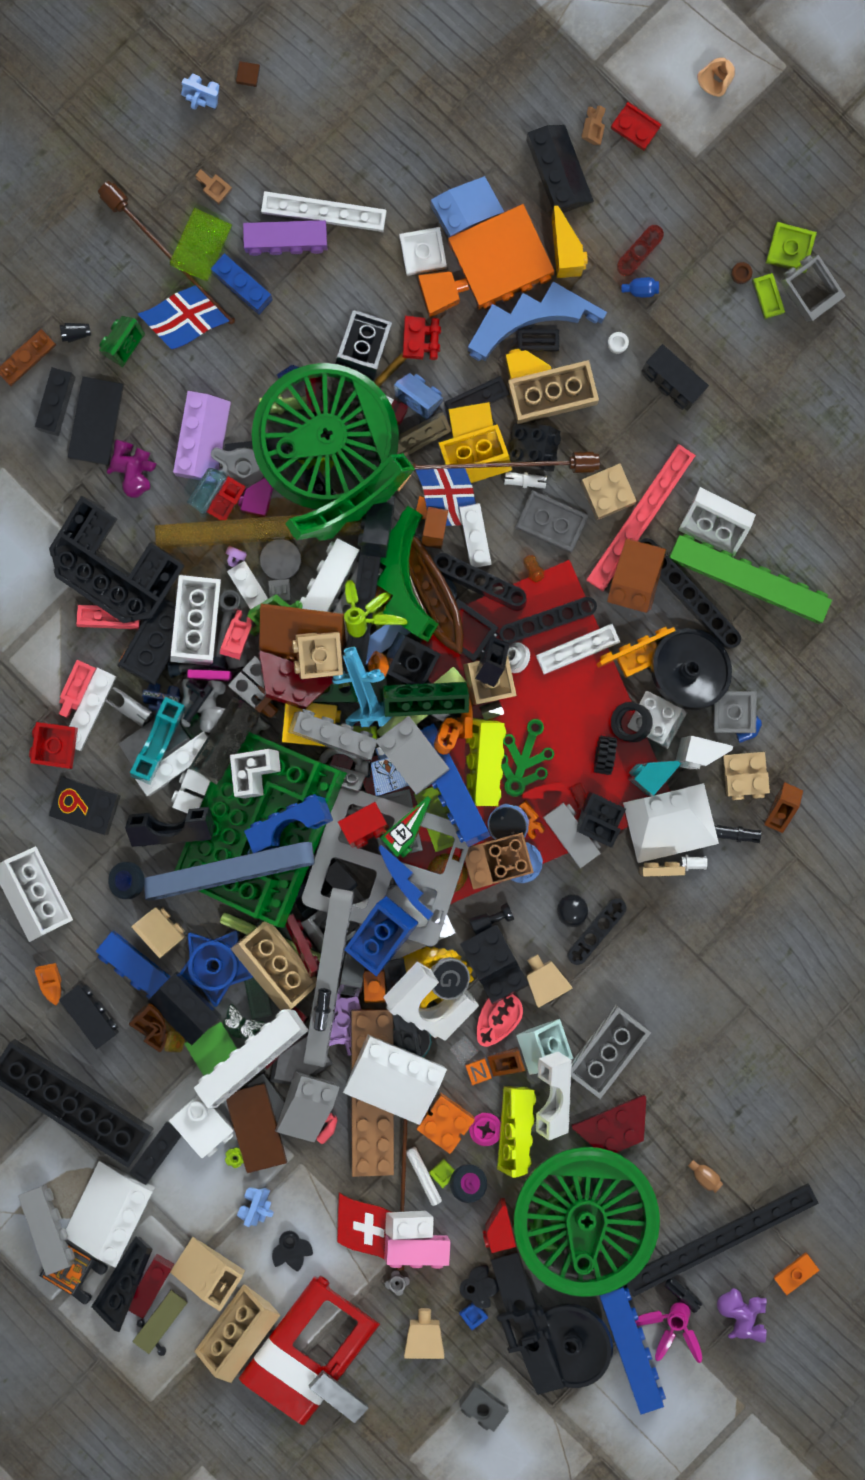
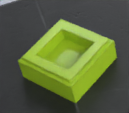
M443 1158L429 1171V1174L444 1188L450 1182L451 1175L455 1170Z

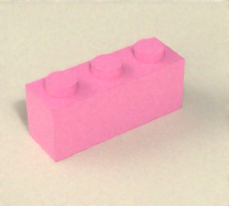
M387 1234L385 1236L384 1260L392 1268H401L402 1265L422 1268L423 1265H431L432 1268L440 1269L443 1266H449L450 1239L447 1235H433L432 1238L396 1240L391 1239Z

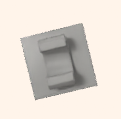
M289 579L268 581L270 597L277 594L284 601H291Z

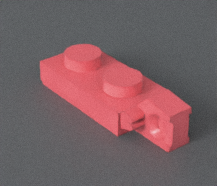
M76 660L60 695L59 703L63 704L59 712L61 716L69 718L72 710L78 709L97 668Z

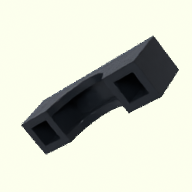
M209 807L189 809L186 818L174 824L160 822L151 816L150 813L130 814L125 826L132 847L212 840L215 828Z

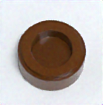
M745 262L737 263L731 271V277L737 284L747 283L753 274L751 266Z

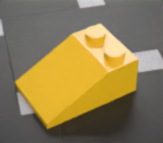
M554 206L551 218L557 278L582 276V272L586 269V264H588L587 252H583V245L559 206Z

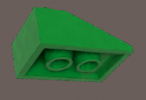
M121 316L119 320L116 319L111 326V333L108 337L105 336L99 345L101 347L99 349L101 354L122 368L145 335L138 321L126 316Z

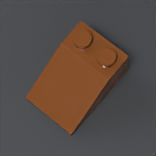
M626 538L607 602L647 613L653 605L666 549Z

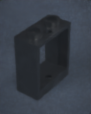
M457 599L456 603L459 612L461 609L491 629L474 654L463 647L462 654L472 662H475L476 659L480 661L490 636L497 638L499 635L496 632L498 627Z

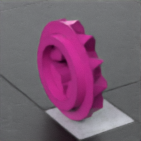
M482 1112L474 1117L475 1121L470 1126L469 1133L472 1140L478 1145L491 1146L500 1138L501 1122L492 1113ZM487 1121H489V1128L494 1132H487L482 1137V1129L477 1126H485Z

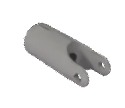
M113 687L116 692L123 696V706H117L108 699H105V701L143 727L153 712L123 691Z

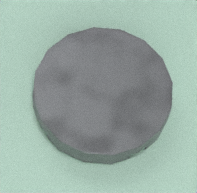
M277 539L269 542L262 549L260 564L264 573L270 578L286 580L293 577L299 571L301 554L292 542Z

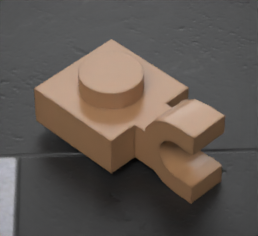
M597 106V110L593 107H588L587 110L589 118L585 119L582 139L593 145H601L605 127L601 123L605 113L604 107Z
M200 169L195 175L197 177L196 180L206 186L203 192L218 205L232 190V187L216 174L211 179Z

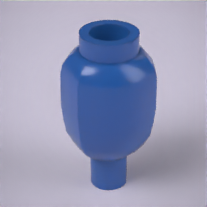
M650 277L636 278L630 284H622V293L630 292L633 296L641 298L653 297L655 294H659V281H655Z

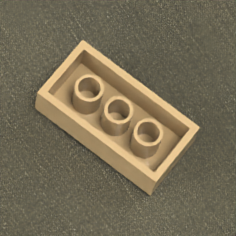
M589 360L510 379L507 383L517 424L594 406L599 401Z

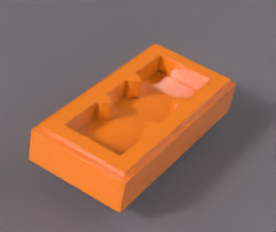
M805 1252L773 1278L784 1293L788 1295L820 1270Z

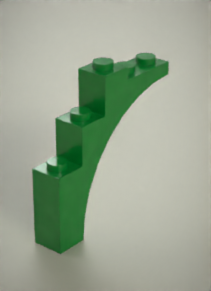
M403 453L390 455L369 477L340 498L310 513L289 518L285 524L296 540L313 537L318 538L319 541L333 539L347 522L359 521L373 504L387 502L415 469Z
M407 506L401 513L395 527L391 530L386 558L381 557V563L386 565V568L380 574L377 585L393 595L386 604L383 614L405 618L407 624L401 626L428 642L439 624L419 604L412 588L409 573L411 544L423 515Z

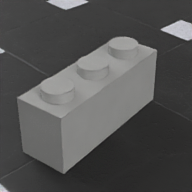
M561 803L546 814L543 819L578 867L582 868L601 854L598 850L601 846L596 840L577 832L578 822L574 817L576 812L570 804L565 805Z

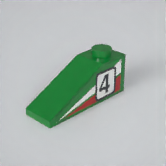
M428 796L380 837L397 858L400 856L404 858L413 850L411 846L414 845L431 803V799Z

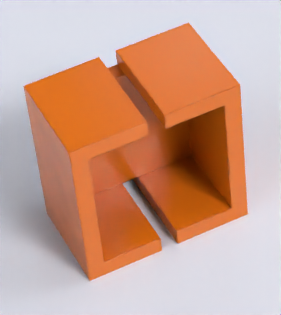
M440 1093L430 1106V1111L433 1114L431 1115L427 1111L420 1125L417 1124L416 1130L451 1154L461 1140L460 1133L465 1135L475 1121V1118L446 1095Z

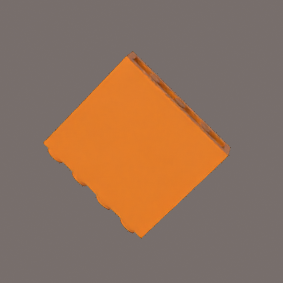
M524 204L448 238L451 251L453 250L478 303L479 310L482 308L488 310L492 304L496 305L495 302L502 299L503 301H508L514 297L515 293L519 291L525 293L539 282L540 284H545L552 280L551 277L554 275L553 266Z

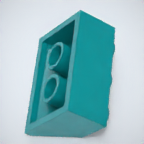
M679 761L636 764L630 770L629 774L631 776L628 780L647 796H654L681 763Z

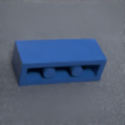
M225 253L211 268L213 275L258 315L273 300L271 294Z

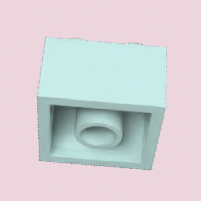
M560 1019L530 1028L516 1035L529 1075L538 1073L539 1058L552 1053L560 1052L569 1059H573Z

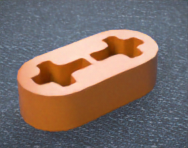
M375 651L368 661V670L370 672L380 669L384 676H386L389 669L387 657Z
M447 718L439 727L434 741V748L440 754H448L454 748L461 729L457 720Z

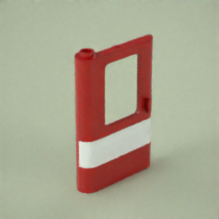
M323 1276L313 1277L239 1376V1380L247 1388L301 1425H305L323 1402L320 1396L309 1389V1384L322 1370L338 1381L380 1325V1323L330 1289L328 1286L330 1284L329 1281ZM325 1301H330L357 1320V1325L327 1365L321 1366L296 1349L293 1343Z

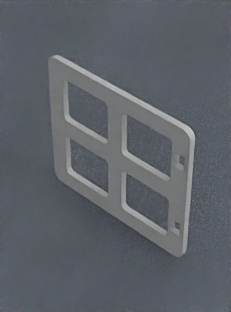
M341 788L331 811L333 821L326 824L314 860L315 864L312 866L302 895L303 903L308 907L328 913L330 898L323 896L321 890L333 858H339L375 870L377 876L367 906L359 908L352 905L350 921L362 924L376 903L386 896L393 877L387 869L382 855L360 848L357 849V847L352 848L350 845L339 841L342 829L338 821L346 818L350 805L364 808L376 802L382 814L395 819L394 826L413 808L362 791L357 793ZM426 813L421 827L454 838L443 874H437L403 863L413 872L412 877L409 879L410 882L436 890L437 895L431 912L434 914L435 909L442 911L438 924L432 922L431 918L425 928L416 926L408 940L427 946H434L439 941L469 847L466 842H460L456 834L459 831L457 824L452 825L449 819ZM386 846V849H387L393 856H395V855L391 852V850ZM455 848L463 849L459 862L452 859Z

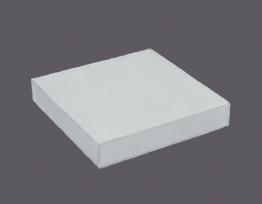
M440 227L399 234L407 276L447 269Z

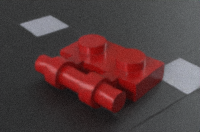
M405 316L402 358L423 360L424 352H429V359H438V352H440L438 341L441 334L440 319L432 318L431 326H425L426 318ZM425 334L431 335L429 344L424 343Z

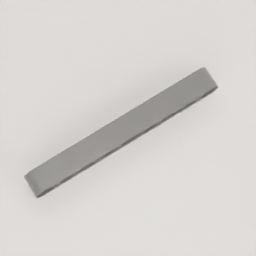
M332 888L304 1064L325 1067L354 891ZM325 988L332 992L329 1005L331 1012L328 1013L326 1030L320 1032L314 1029L316 1014L314 1007L317 1006L318 989Z

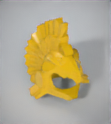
M425 946L402 957L404 958L406 973L417 961L431 969L439 960L448 957L456 958L465 964L469 974L473 971L467 965V962L461 959L462 956L453 949L447 951L445 948L438 949ZM470 975L469 983L474 980L472 975ZM431 990L422 1000L419 1008L426 1009L431 1001L434 1000L439 1004L444 999L438 997Z

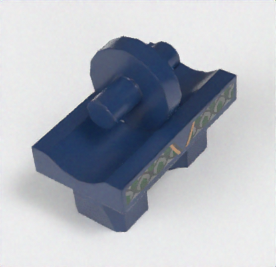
M149 683L147 690H143L142 693L143 703L149 704V710L156 711V717L165 697L181 703L179 687L169 686L167 694L160 693V684L156 683L153 686Z

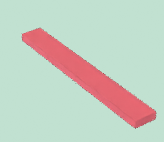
M678 444L587 578V582L602 592L605 590L614 577L626 538L635 541L639 540L696 455Z

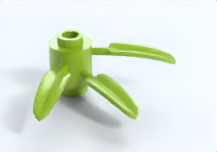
M353 580L346 581V601L348 604H351V608L346 611L344 619L347 632L351 636H363L367 630V623H374L375 625L407 624L405 618L395 615L376 614L374 619H366L369 613H374L392 594L385 592L378 595L365 606L367 611L364 612L362 609L355 607V603L358 602V596Z

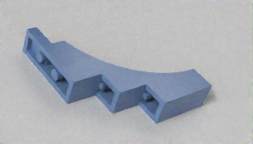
M553 282L541 303L522 293L511 314L492 304L470 342L468 352H470L469 355L478 361L481 359L486 361L500 342L525 326L555 320L578 323L583 314L587 315L586 318L593 323H602L607 312Z

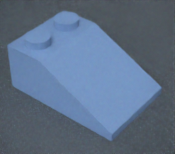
M485 176L452 188L431 199V208L448 238L504 213Z
M409 373L394 384L395 397L427 420L431 418L443 402L442 393L433 386L429 388L425 385L426 381L419 375L415 374L413 376Z

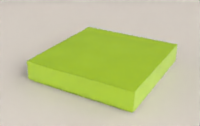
M777 222L766 263L786 269L792 267L796 269L801 265L800 261L811 255L817 232Z

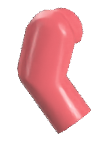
M331 1112L325 1121L327 1123L326 1127L316 1138L321 1144H324L334 1134L338 1119Z

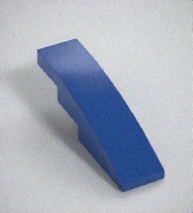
M380 845L379 851L396 884L411 904L429 921L434 914L419 901L424 894L409 881L413 872Z

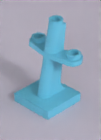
M349 647L344 650L345 654L343 655L348 674H345V671H343V675H335L332 678L334 684L352 682L360 704V708L345 720L346 724L353 726L356 722L360 721L361 727H369L374 721H378L379 726H384L393 717H385L383 702L378 701L370 682H379L385 676L380 669L366 672L356 647Z

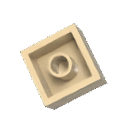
M621 464L598 472L581 481V486L596 521L628 508L637 502Z

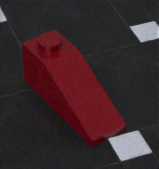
M158 1254L155 1255L137 1287L128 1311L144 1319L172 1270L174 1263Z

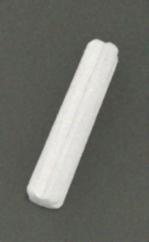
M412 1147L408 1149L406 1154L431 1205L435 1206L441 1203L442 1199L417 1148Z

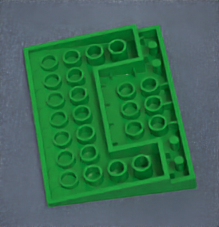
M233 725L200 808L209 807L215 825L212 840L186 842L174 871L248 855L249 849L250 854H253L244 831L251 828L250 825L255 822L268 820V816L273 813L286 811V807L289 805L304 802V798L315 794L316 796L324 797L331 813L347 773ZM264 749L279 751L281 772L261 775L263 796L250 798L234 797L230 755ZM300 821L292 822L282 831L279 847L311 842L314 854L326 824L317 829L307 828ZM309 866L199 890V892L254 918L261 919L276 927L284 928Z

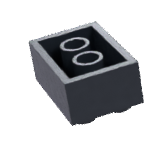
M663 344L646 361L641 370L644 372L643 376L651 383L654 381L659 386L658 389L662 394L671 396L675 400L674 404L681 410L685 409L688 411L709 387L702 378Z

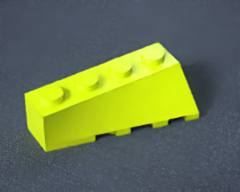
M473 718L472 738H466V743H469L470 753L466 756V764L470 769V774H467V790L476 806H498L501 798L500 780L503 776L501 762L504 758L503 739L506 736V729L504 723L495 720Z
M504 1086L497 1170L512 1178L528 1174V1168L531 1165L529 1152L533 1143L531 1128L534 1125L533 1105L536 1103V1095L534 1093L535 1090L528 1087Z

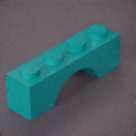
M167 697L164 698L149 737L130 771L131 777L151 785L185 711L183 704Z

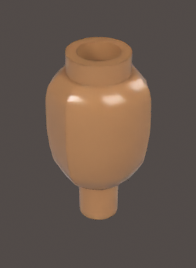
M694 1160L688 1165L694 1171V1177L697 1182L706 1190L716 1193L723 1185L720 1181V1176L710 1167L699 1165Z

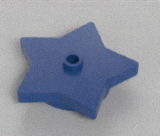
M233 931L214 940L195 933H188L190 959L180 974L191 985L200 987L214 1007L220 1004L231 985L253 978L251 973L230 949L239 941L238 931ZM214 961L218 962V969L212 967Z

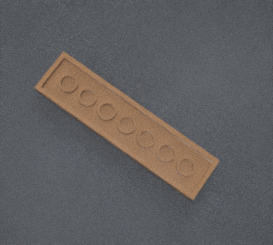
M388 1009L351 1010V1072L367 1034L393 1045V1015ZM351 1096L352 1177L394 1175V1114Z

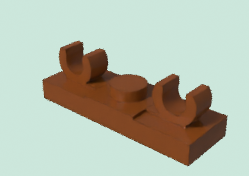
M40 329L0 366V376L12 386L50 352L56 344Z

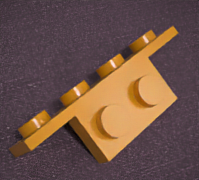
M663 627L655 632L656 635L651 638L646 635L638 639V644L631 646L629 643L620 647V652L614 655L612 652L601 656V661L597 663V666L599 668L617 660L625 678L651 666L652 655L657 646L655 641L666 637L676 630L674 627L670 629Z

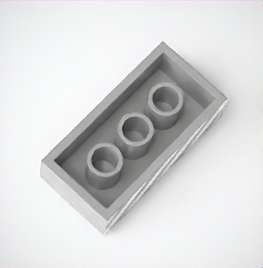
M615 1005L571 1062V1077L601 1099L651 1032Z

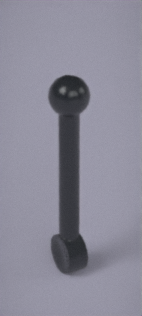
M139 1319L137 1326L142 1328L145 1322L143 1319ZM157 1343L156 1348L158 1349V1355L164 1356L166 1353V1348L161 1347L159 1343Z

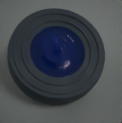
M118 863L109 873V888L120 899L135 898L144 887L143 871L135 863Z

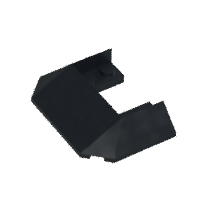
M81 496L49 547L54 563L55 577L122 623L152 618L183 570L184 563L174 553L169 554L153 542H150L131 573H129L98 552L116 523L117 518L105 511L104 506Z

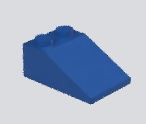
M386 896L376 903L344 950L377 976L408 939L419 922Z

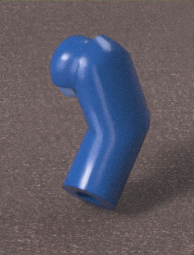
M756 716V733H736L739 743L758 735L762 726L758 716Z

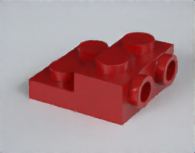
M36 722V726L32 730L34 740L33 747L29 751L30 763L72 769L78 728Z

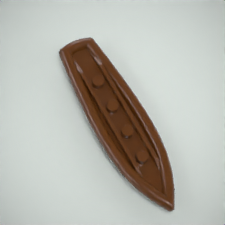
M414 536L410 549L409 573L415 596L425 612L439 624L433 633L435 637L449 649L462 654L463 626L455 598L436 564L420 540Z

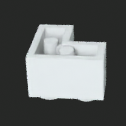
M264 749L230 755L234 797L250 798L263 796L261 775L281 772L279 751Z

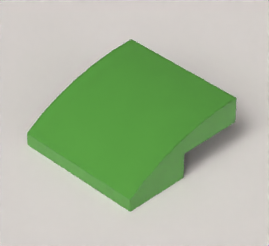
M222 1022L209 1028L192 1046L188 1042L184 1043L203 1076L211 1074L218 1063L225 1062L230 1058L229 1054L237 1049Z

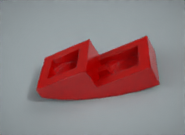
M228 476L206 512L225 523L246 486Z
M552 783L534 787L522 793L521 798L543 799L544 791H564L565 783Z

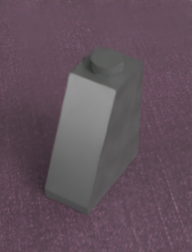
M346 951L338 993L358 997L362 987L365 967Z

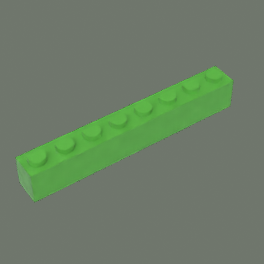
M683 534V536L679 535L676 538L669 558L674 563L817 624L823 623L832 599L827 598L828 594L818 590L816 593L808 590L809 586L800 582L797 585L789 582L790 578L779 574L775 576L770 574L771 570L762 566L756 568L751 565L752 562L743 558L737 560L732 557V553L721 550V552L713 549L714 546L709 543H697L694 541L695 538L690 535Z

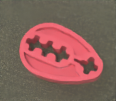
M515 994L506 997V999L512 997L514 1005L507 1007L508 1014H503L501 1016L503 1022L496 1025L493 1024L492 1016L499 1015L498 1007L503 1008L505 1002L501 1000L492 1004L489 997L486 999L477 1022V1041L480 1045L488 1047L498 1043L507 1037L519 1024L523 1015V1007ZM491 1029L489 1035L491 1040L483 1042L481 1033L486 1034Z

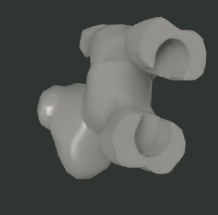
M183 679L182 681L184 693L182 704L185 707V711L181 717V725L184 727L191 725L183 717L194 703L189 699L193 691L186 687V683L189 680L196 683V680ZM210 680L207 684L214 689L200 707L198 713H201L200 729L204 732L215 733L221 731L226 721L230 719V712L225 708L216 706V697L224 694L226 685L220 681Z

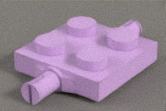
M338 993L329 1046L345 1044L347 1055L350 1056L351 1010L361 1009L358 997H340Z

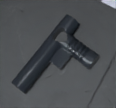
M192 680L186 683V687L193 691L189 699L194 703L183 717L189 723L214 689L208 684L203 689ZM202 692H206L204 697L201 695Z

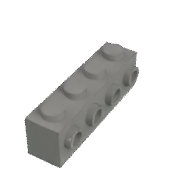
M303 709L302 712L294 713L289 733L363 760L372 759L377 744L375 742L377 739L372 738L373 734L366 731L355 732L353 731L354 727L343 723L341 726L336 725L334 720L322 716V719L314 717L315 713Z
M45 1184L18 1195L46 1276L73 1265V1260H75L72 1248L68 1247L66 1241L68 1239L67 1232L61 1227L59 1222L61 1216L59 1210L53 1205L52 1200H54L51 1189L47 1188Z

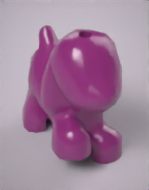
M116 439L114 454L111 458L110 467L107 469V474L112 472L124 473L125 477L122 483L124 493L130 498H137L150 490L151 487L149 480L143 475V471L152 472L157 463L148 460L150 452L140 448L136 449L134 456H127L132 451L134 445Z

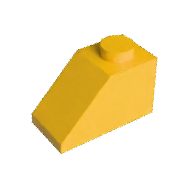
M514 349L505 356L509 379L551 370L549 364L527 350Z

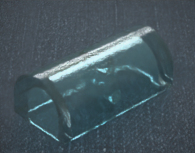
M208 468L187 503L202 514H205L227 480L225 475L214 468Z

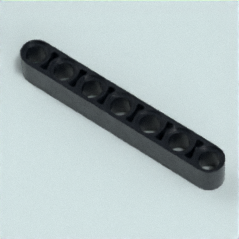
M644 538L640 541L642 543L659 547L652 539ZM665 553V567L661 569L659 579L724 648L733 649L737 647L741 642L740 633ZM674 573L678 575V584H672L670 582V574ZM688 588L692 590V599H686L684 597V589ZM699 604L706 605V614L698 612L697 607ZM713 619L720 620L721 628L719 630L712 627ZM727 634L734 635L735 643L733 645L726 642Z

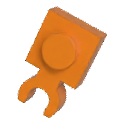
M525 800L518 807L526 813L529 819L528 835L534 839L537 835L533 829H538L540 833H543L545 828L541 823L535 821L539 816L527 800Z

